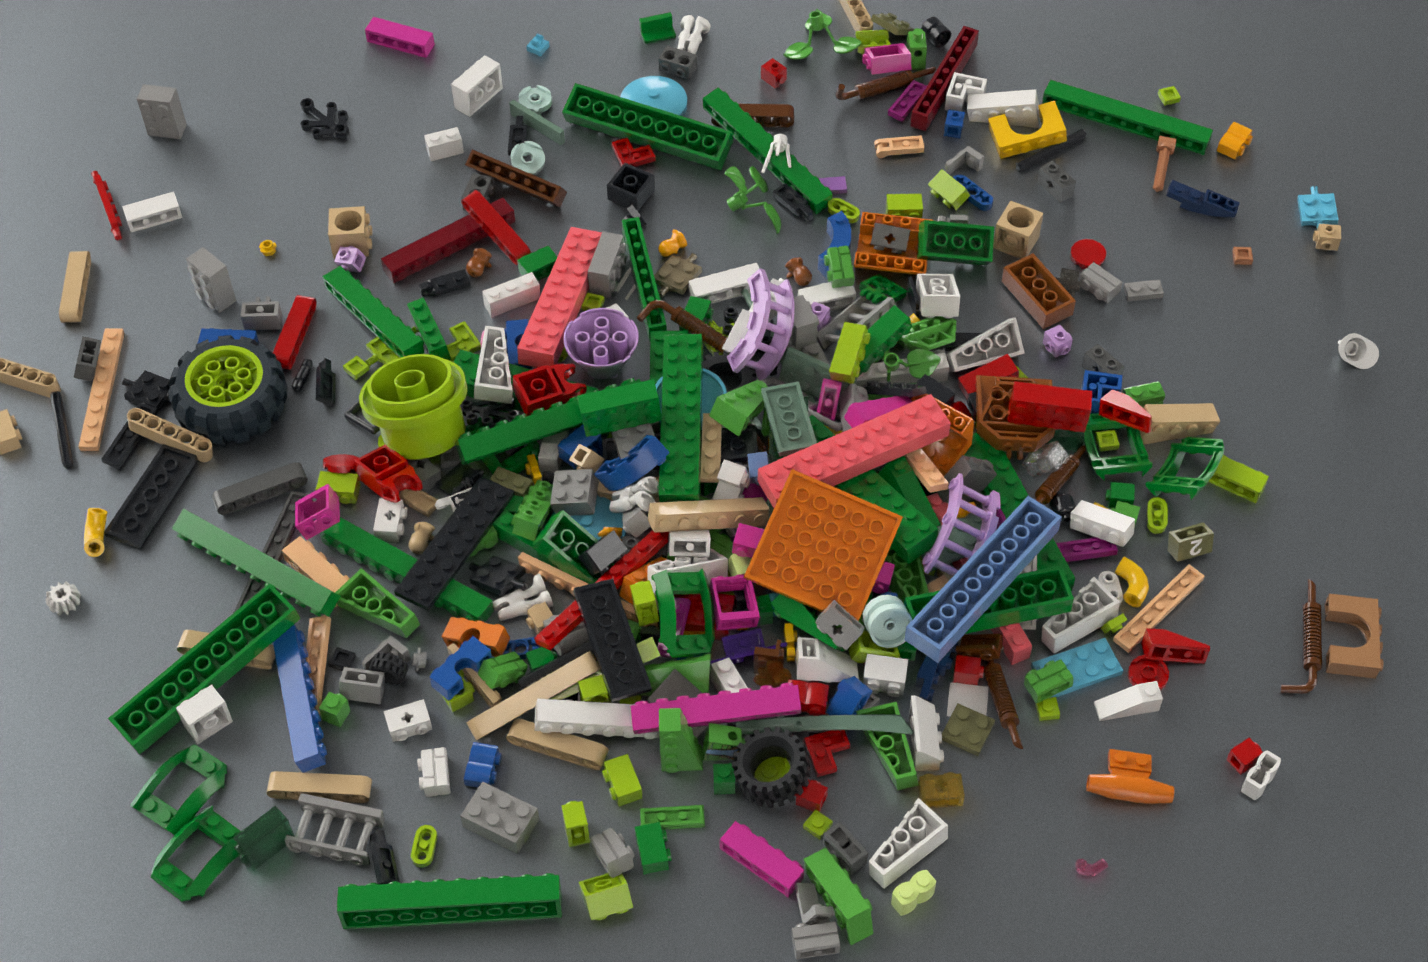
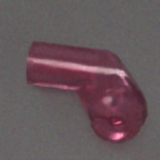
M1103 858L1094 864H1088L1084 859H1078L1075 863V869L1079 874L1094 877L1108 868V864Z

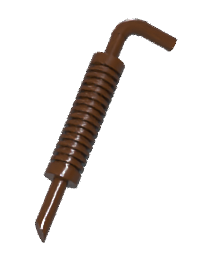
M930 67L913 73L911 70H905L855 85L854 90L846 93L844 92L845 85L839 84L835 97L838 100H847L853 97L861 100L910 85L914 79L933 74L936 68Z
M655 300L647 304L637 316V319L643 322L652 310L661 308L671 314L670 319L691 334H702L703 342L724 354L722 347L727 337L711 328V326H708V324H705V322H702V320H699V318H696V316H693V314H690V312H687L681 306L675 309L665 301Z
M1085 445L1080 446L1073 455L1068 454L1063 458L1035 491L1036 501L1041 504H1048L1080 466L1079 459L1086 452Z
M1308 579V602L1303 605V668L1309 672V679L1304 685H1281V693L1305 694L1311 692L1317 685V671L1322 669L1321 605L1316 602V585L1310 579Z
M993 659L985 660L987 666L984 668V674L1001 725L1004 729L1009 730L1013 745L1023 749L1016 728L1020 722L1001 665L994 663Z

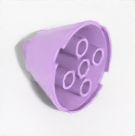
M595 308L580 313L578 318L569 322L564 332V346L568 355L592 379L616 378L618 372L634 354L639 341L638 329L633 320L625 317L624 313L610 308Z

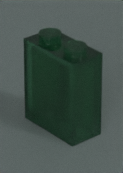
M274 806L233 837L236 844L234 849L238 853L241 863L245 867L249 865L254 871L286 846L284 840L286 835L295 836L289 820Z

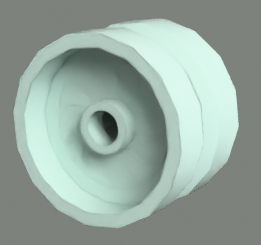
M881 595L872 599L863 611V623L873 642L885 648L897 647L905 642L906 626L912 621V618L903 602L892 595Z

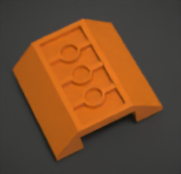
M862 212L854 267L915 275L926 274L928 260L917 259L919 224L924 220L931 219ZM875 223L910 229L906 252L902 251V254L892 253V249L885 248L884 251L874 249V246L871 245V239ZM893 235L885 237V239L888 241V244H891L892 241H895Z
M929 394L914 396L911 398V401H916ZM934 398L951 423L949 436L926 445L921 449L940 473L945 476L972 445L974 420Z

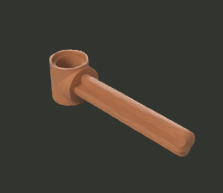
M1159 136L1156 149L1159 158L1153 183V189L1156 192L1163 190L1169 156L1174 153L1176 145L1175 138Z

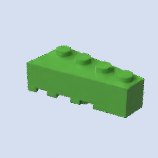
M756 380L718 396L709 416L737 436H740L748 424L752 423L754 418L765 408L761 388L768 386L763 381Z
M711 653L677 661L671 660L660 664L644 665L652 690L651 692L640 694L642 696H651L674 669L680 672L702 693H709Z
M681 708L659 709L661 771L675 773L677 771L703 770V748L698 744L697 737L693 735L691 726H688V721Z
M824 848L804 858L807 876L815 884L819 895L824 893L823 899L826 906L833 907L837 924L841 930L846 929L848 934L847 940L850 945L874 934L871 917L872 905L867 898L864 899L858 885L850 881L847 870L845 868L841 869L835 854H830L827 848Z

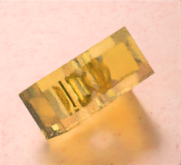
M948 772L944 775L925 774L919 776V799L929 808L963 806L965 795L961 773Z

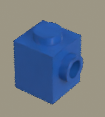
M948 110L944 136L961 138L965 112Z

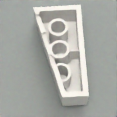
M1036 89L968 95L967 112L969 121L989 123L988 118L1005 114L1009 125L1031 128L1040 127L1039 102Z
M1016 317L1007 319L946 353L949 372L983 365L1006 354L1010 357L1024 354Z
M485 326L475 380L474 399L512 404L513 390L504 328Z
M711 548L710 557L677 556L675 561L664 560L647 566V581L650 580L653 593L655 594L657 589L654 580L651 579L652 575L666 569L668 573L699 572L703 568L708 584H710L711 578L717 576L728 577V559Z
M1093 577L1086 587H1082L1078 591V595L1074 597L1071 612L1054 615L1042 626L1041 641L1055 654L1117 617L1120 602Z
M918 798L913 808L903 817V821L891 832L888 840L883 842L869 860V875L885 889L948 839V825Z

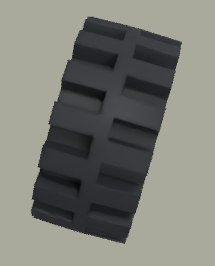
M378 652L374 655L369 670L385 672V683L399 685L403 683L409 666L402 658H397L396 655Z

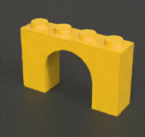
M1055 101L1038 105L1042 127L1032 134L1023 135L1014 132L1010 128L1005 114L988 118L989 130L1000 159L1067 141L1066 127Z

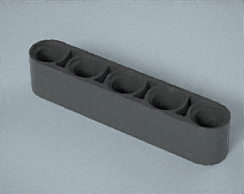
M294 462L219 489L212 494V500L217 512L225 515L300 488L308 482V478L301 463Z

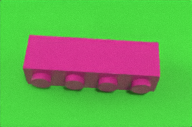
M373 17L365 28L367 42L427 58L435 45L432 32Z
M893 396L859 403L855 402L848 407L844 418L853 428L907 405L912 401L908 396Z
M735 821L720 838V849L787 898L795 890V884L801 883L804 879V869L800 863L788 859L783 851L778 848L774 849L765 838L757 837L744 824L741 825Z

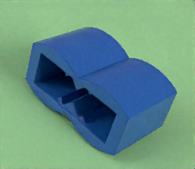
M473 742L464 774L465 786L479 788L482 782L489 785L495 784L497 778L495 768L496 765H500L502 753H499L498 746Z

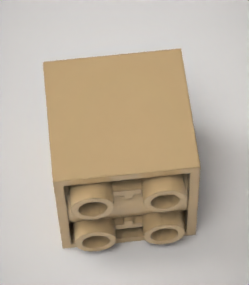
M1010 201L996 224L993 248L1020 259L1028 256L1040 236L1043 213Z
M365 206L329 208L328 237L333 259H335L340 246H353L358 248L366 257H369V249H372V239H369L372 236V225H368L370 224V215L366 213Z

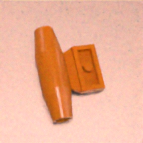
M1109 749L1108 771L1111 774H1089L1087 778L1086 790L1088 792L1110 799L1143 804L1172 803L1174 799V786L1149 779L1152 773L1150 754Z

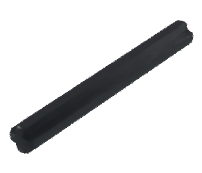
M1080 129L1067 136L1066 142L1050 145L1017 162L1016 169L1019 172L1024 171L1085 139L1087 133L1084 129Z
M59 391L52 392L50 397L63 467L67 468L73 466V459L62 395Z

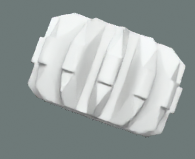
M67 581L63 585L58 582L56 587L51 586V591L46 592L47 598L45 602L47 606H49L51 612H56L59 616L63 612L68 615L70 610L76 611L75 606L80 605V592L74 584L70 585Z

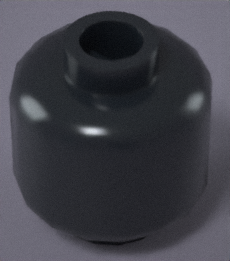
M1059 492L1049 502V508L1061 516L1062 522L1070 521L1071 512L1076 507L1071 495Z

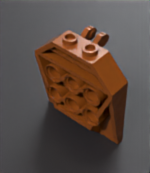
M976 375L977 434L996 450L1006 451L1005 454L1008 459L1011 458L1012 451H1018L1017 460H1022L1024 452H1036L1054 437L1056 429L1008 423L1009 401L1014 381L1053 386L1051 379Z

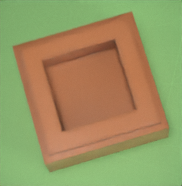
M1233 247L1234 264L1252 265L1253 255L1251 247Z

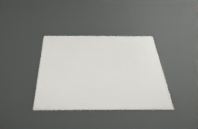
M950 682L947 716L951 717L957 703L986 715L989 687Z

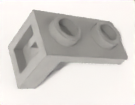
M967 146L965 149L960 150L953 159H949L946 162L945 172L951 175L964 163L976 171H980L983 168L984 156Z
M390 636L383 640L373 653L368 654L364 658L362 665L364 670H369L372 659L378 652L396 655L397 658H402L407 663L410 660L409 650Z
M814 883L795 884L802 923L814 925L820 920H829L835 915L833 907L819 904Z

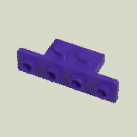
M761 628L722 637L721 641L725 657L712 660L711 664L726 658H730L733 664L744 662V657L752 656V659H754L755 646L776 649V645L765 647ZM787 642L781 643L783 648L788 646Z

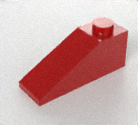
M1112 389L1100 399V416L1148 434L1151 432L1152 416L1129 395Z
M1146 628L1141 642L1145 657L1148 660L1205 664L1210 651V646L1165 629Z

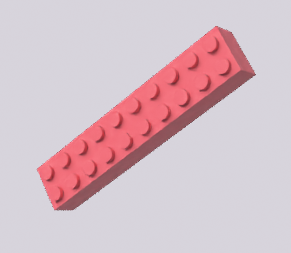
M576 227L570 228L517 347L518 364L539 368L558 363L564 348L565 329L571 320L574 321L577 318L589 289L588 269L602 232Z
M930 394L759 468L758 483L774 508L791 469L828 485L835 486L949 436L951 423Z

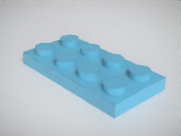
M1106 638L1032 662L1031 664L1032 669L1039 670L1051 660L1056 662L1062 659L1074 678L1073 686L1051 697H1059L1123 674V669Z

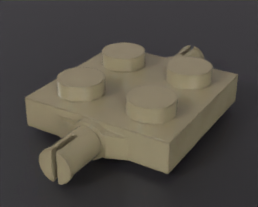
M691 253L687 259L671 255L654 275L656 284L662 287L658 292L659 297L663 298L668 291L677 292L681 295L689 288V280L698 278L702 273V267L693 264L697 259L696 254Z

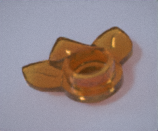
M769 661L766 664V670L758 672L753 681L759 686L771 685L772 688L781 687V684L788 683V680H792V674L783 667L781 662Z

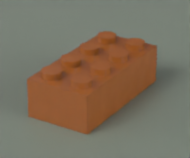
M1034 253L1003 268L1002 283L1043 329L1073 315L1076 300Z

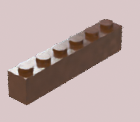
M473 149L465 163V166L476 173L490 176L495 181L559 208L567 194V191L561 186Z

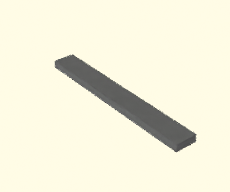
M295 491L290 492L262 551L263 553L281 562L283 558L282 549L289 545L296 530L295 502L308 494ZM249 578L234 612L265 587L266 582L261 580L259 583Z

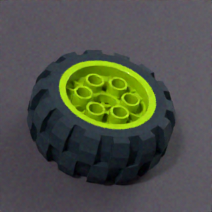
M231 335L218 336L219 340L209 342L207 339L196 344V349L193 352L186 351L179 359L178 367H174L170 377L168 395L175 417L181 427L209 439L213 445L227 446V442L233 441L239 445L249 442V437L258 434L261 436L270 430L271 421L277 422L287 400V383L281 363L276 359V355L263 344L258 345V342L254 339L243 336L240 339H234Z

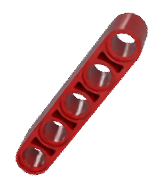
M474 190L461 200L465 210L515 265H518V259L531 254V250L479 191Z
M297 295L294 299L273 350L276 359L281 363L282 369L291 370L316 310L317 301L314 297Z

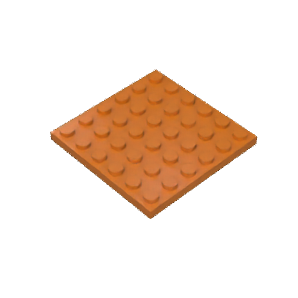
M791 469L743 578L821 612L835 600L859 621L903 517Z

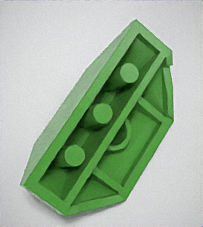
M935 316L934 318H927L912 323L910 332L907 335H903L897 342L902 347L908 349L909 352L916 349L929 351L955 342L957 320Z

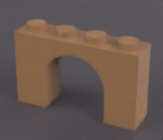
M1329 593L1325 602V621L1346 623L1357 627L1364 634L1366 644L1355 648L1330 645L1326 653V673L1376 679L1379 671L1383 670L1384 661L1380 659V654L1383 650V642H1380L1382 625L1379 624L1382 610L1381 607H1378V599Z

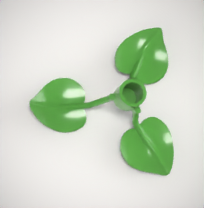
M816 9L809 14L805 24L806 29L809 30L808 43L796 42L790 45L783 55L795 60L808 57L813 52V48L810 47L812 31H820L825 28L835 44L833 50L836 53H849L858 48L862 43L853 37H841L836 41L828 29V26L832 23V18Z
M735 166L728 168L724 174L731 178L739 188L736 194L727 199L729 208L734 212L739 208L744 210L750 207L764 206L776 229V234L779 233L781 219L771 204L760 202L746 205V202H748L746 195L758 186L763 193L768 191L767 183L754 166L750 167V174L756 184L747 190L745 179L739 169Z
M890 348L884 353V357L881 358V360H884L885 368L887 369V381H890L891 371H896L900 364L909 367L911 376L920 379L924 374L931 376L941 362V358L937 354L924 349H916L908 353V363L903 362L902 359L899 360L896 353H889ZM868 394L869 400L893 397L891 395Z

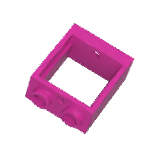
M904 43L864 48L865 54H862L863 64L866 65V68L869 69L872 75L912 70L911 53Z
M329 484L295 502V527L306 540L340 522L339 497Z
M742 574L732 577L717 576L711 578L709 587L713 600L717 630L757 627L760 615L753 583L743 578L744 575ZM744 590L748 611L722 613L717 592Z

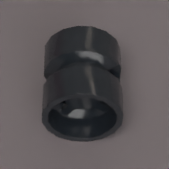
M935 16L928 18L921 27L925 32L926 38L930 39V42L937 48L947 44L951 38V31Z

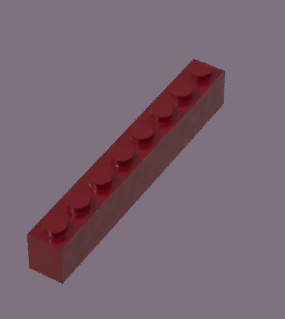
M963 26L912 110L911 127L927 131L946 99L954 72L961 74L977 47L979 30Z
M504 198L491 203V206L509 226L515 222L514 210ZM469 214L381 258L383 271L394 284L487 237L488 234Z

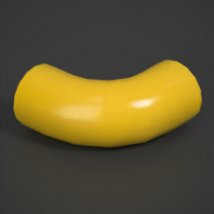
M89 508L87 511L84 530V550L91 557H98L104 552V531L108 513L104 509Z
M1123 557L1115 570V574L1124 578L1129 584L1127 591L1123 595L1124 601L1132 607H1140L1149 590L1148 577L1140 566L1132 560Z

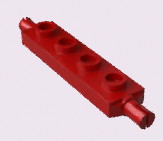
M92 171L93 183L97 186L112 227L111 232L115 240H121L122 236L119 227L122 226L119 216L115 217L118 212L115 204L111 205L114 202L111 193L106 192L109 190L106 180L102 181L98 171Z

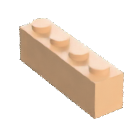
M300 536L282 549L284 560L295 571L333 592H336L350 579L347 575L343 576L334 563L330 564L322 552L318 553L309 540L305 541Z

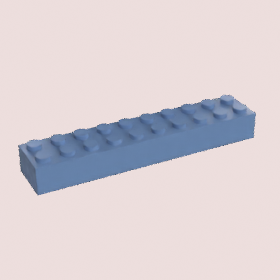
M1028 496L906 626L905 641L939 663L1059 531L1061 516Z

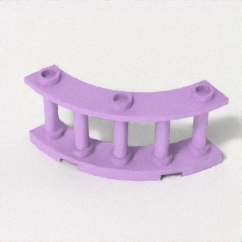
M761 268L747 279L751 292V301L754 302L753 312H750L746 327L748 332L745 338H741L734 350L727 356L733 372L738 373L745 366L756 370L759 381L765 379L779 363L789 343L794 323V296L789 280L786 279L779 286L770 283L765 270ZM770 291L774 292L777 303L771 301ZM770 309L778 311L776 325L768 322ZM766 329L775 332L770 345L761 342ZM757 349L764 351L765 354L758 362L750 360Z
M961 473L950 481L948 486V508L942 518L941 530L930 552L926 553L922 561L925 573L929 574L931 569L935 567L954 576L959 571L958 569L937 560L943 548L946 547L969 560L996 531L999 517L996 516V510L1000 509V494L992 490L990 495L984 496L963 485V475ZM962 494L982 503L983 510L962 500ZM959 508L981 518L980 530L956 519ZM953 526L976 537L977 541L972 551L948 539Z

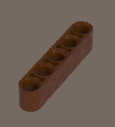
M738 103L744 112H748L756 123H760L762 127H790L794 124V107L792 105ZM711 116V122H712V124L715 125V126H721V125Z

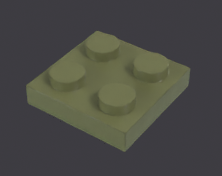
M892 13L873 14L871 21L895 35H908L909 31L914 30L910 27V23L896 19L897 16Z
M957 703L942 732V741L979 756L995 724V719Z

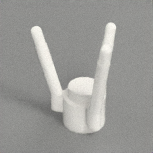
M776 134L774 136V141L770 145V150L761 173L765 172L773 150L776 151V156H779V152L786 150L788 167H792L789 151L790 144L787 143L788 138L786 135Z

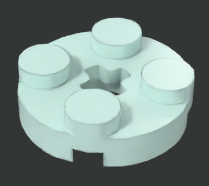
M536 85V88L528 86L519 93V103L541 115L552 105L551 92L544 86Z
M524 141V143L515 145L511 151L510 158L513 167L532 175H537L544 167L545 154L541 146L535 142ZM530 155L532 160L526 162L523 157Z

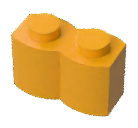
M1233 122L1221 138L1217 152L1234 160L1238 156H1242L1246 148L1245 146H1249L1252 142L1253 136L1251 134L1253 130Z

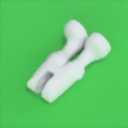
M687 15L680 22L683 31L678 36L677 49L696 54L702 41L701 33L709 32L711 25L703 17L698 16L695 22L692 15Z
M648 476L641 479L637 484H630L612 493V500L614 501L610 502V511L612 513H621L631 510L635 505H638L643 511L649 512V504L656 503L650 494L659 491V482L656 478Z
M540 573L534 576L533 585L525 591L517 589L493 602L494 609L498 611L497 616L500 621L527 615V610L535 604L545 602L549 608L554 605ZM539 595V597L533 600L526 601L528 598Z

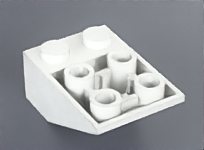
M798 637L795 658L797 680L831 683L841 682L843 679L853 676L859 679L857 662L851 660L849 655L830 647L819 639Z

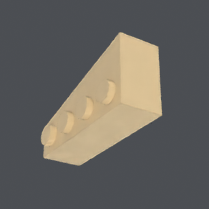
M1213 403L1146 404L1144 409L1152 416L1151 432L1148 434L1140 431L1144 445L1214 432L1220 423V419Z

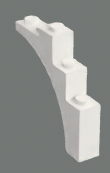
M772 278L770 283L779 286L785 280L779 278V280ZM770 291L771 301L777 303L774 292ZM754 302L749 311L742 309L722 347L727 353L730 354L741 338H745L748 332L746 327L750 312H753ZM770 309L768 322L778 314V311Z

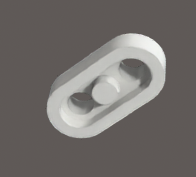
M1104 571L1099 575L1098 581L1112 595L1116 596L1115 598L1120 602V607L1123 601V593L1119 579L1115 573Z

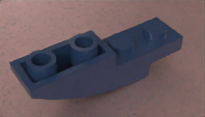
M1173 179L1166 194L1167 197L1181 202L1180 208L1215 217H1235L1240 202L1207 189L1203 193Z
M958 642L939 663L928 656L925 658L919 669L915 687L921 688L920 698L932 702L935 692L932 689L933 684L937 685L939 676H945L946 669H951L953 658H950L951 653H956L955 647L958 646Z

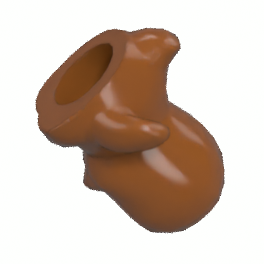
M476 248L473 251L474 257L470 258L466 265L467 273L474 278L480 277L483 274L484 267H492L489 263L492 257L491 253L486 249Z
M801 257L792 258L785 264V268L789 271L786 275L787 278L793 276L799 286H806L811 282L812 273L808 267L803 265Z

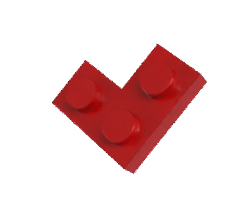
M628 138L611 142L612 149L621 166L627 163L637 167L656 161L655 154L650 145L633 149Z
M830 730L804 738V744L816 776L821 777L837 772V766L832 753L850 748L845 730Z

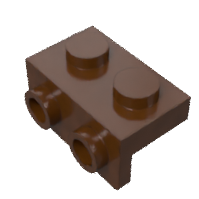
M1001 634L963 635L961 644L955 647V651L958 655L978 657L987 661L1000 659L1003 637Z
M777 640L776 649L755 646L754 674L761 677H778L779 670H783L785 648L781 647V640Z

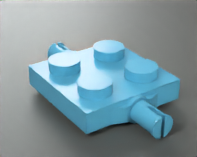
M1311 186V194L1298 195L1297 201L1302 226H1315L1318 229L1319 224H1338L1339 219L1334 193L1319 194L1318 187L1315 186L1314 188V186Z

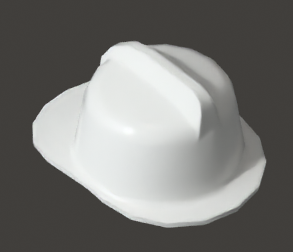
M1352 333L1338 341L1340 357L1349 364L1360 369H1368L1377 362L1379 350L1376 344L1369 339Z

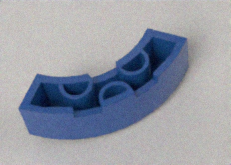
M840 211L827 218L826 232L832 240L828 248L849 246V250H851V226L846 215ZM826 249L818 255V270L827 279L829 268L824 264V255L827 254Z
M646 435L636 446L629 450L627 457L606 460L593 475L608 491H618L643 477L656 465L660 466L663 464L670 452L655 436Z

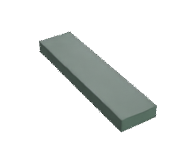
M515 100L509 102L510 114L513 117L523 116V122L559 145L565 143V135L562 128Z

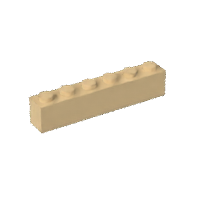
M763 497L658 502L649 504L648 522L654 532L738 528L739 523L753 527H762L768 523L770 509Z

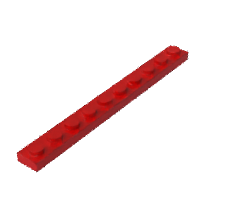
M652 530L596 582L613 579L616 589H618L623 583L624 576L641 568L669 542V532H654ZM575 600L534 637L537 645L548 650L553 649L583 621L577 601Z

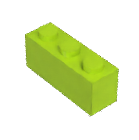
M844 322L829 369L832 380L854 384L855 378H858L860 361H863L865 357L864 348L870 341V333H868L866 325Z
M1223 455L1209 482L1257 503L1265 489L1269 476Z

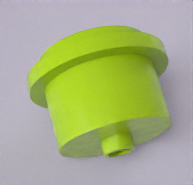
M429 354L409 355L390 361L376 370L362 387L359 394V403L364 417L370 423L379 427L384 445L386 444L405 459H425L451 449L455 446L458 437L465 433L466 426L461 404L466 397L468 387L463 370L454 362Z

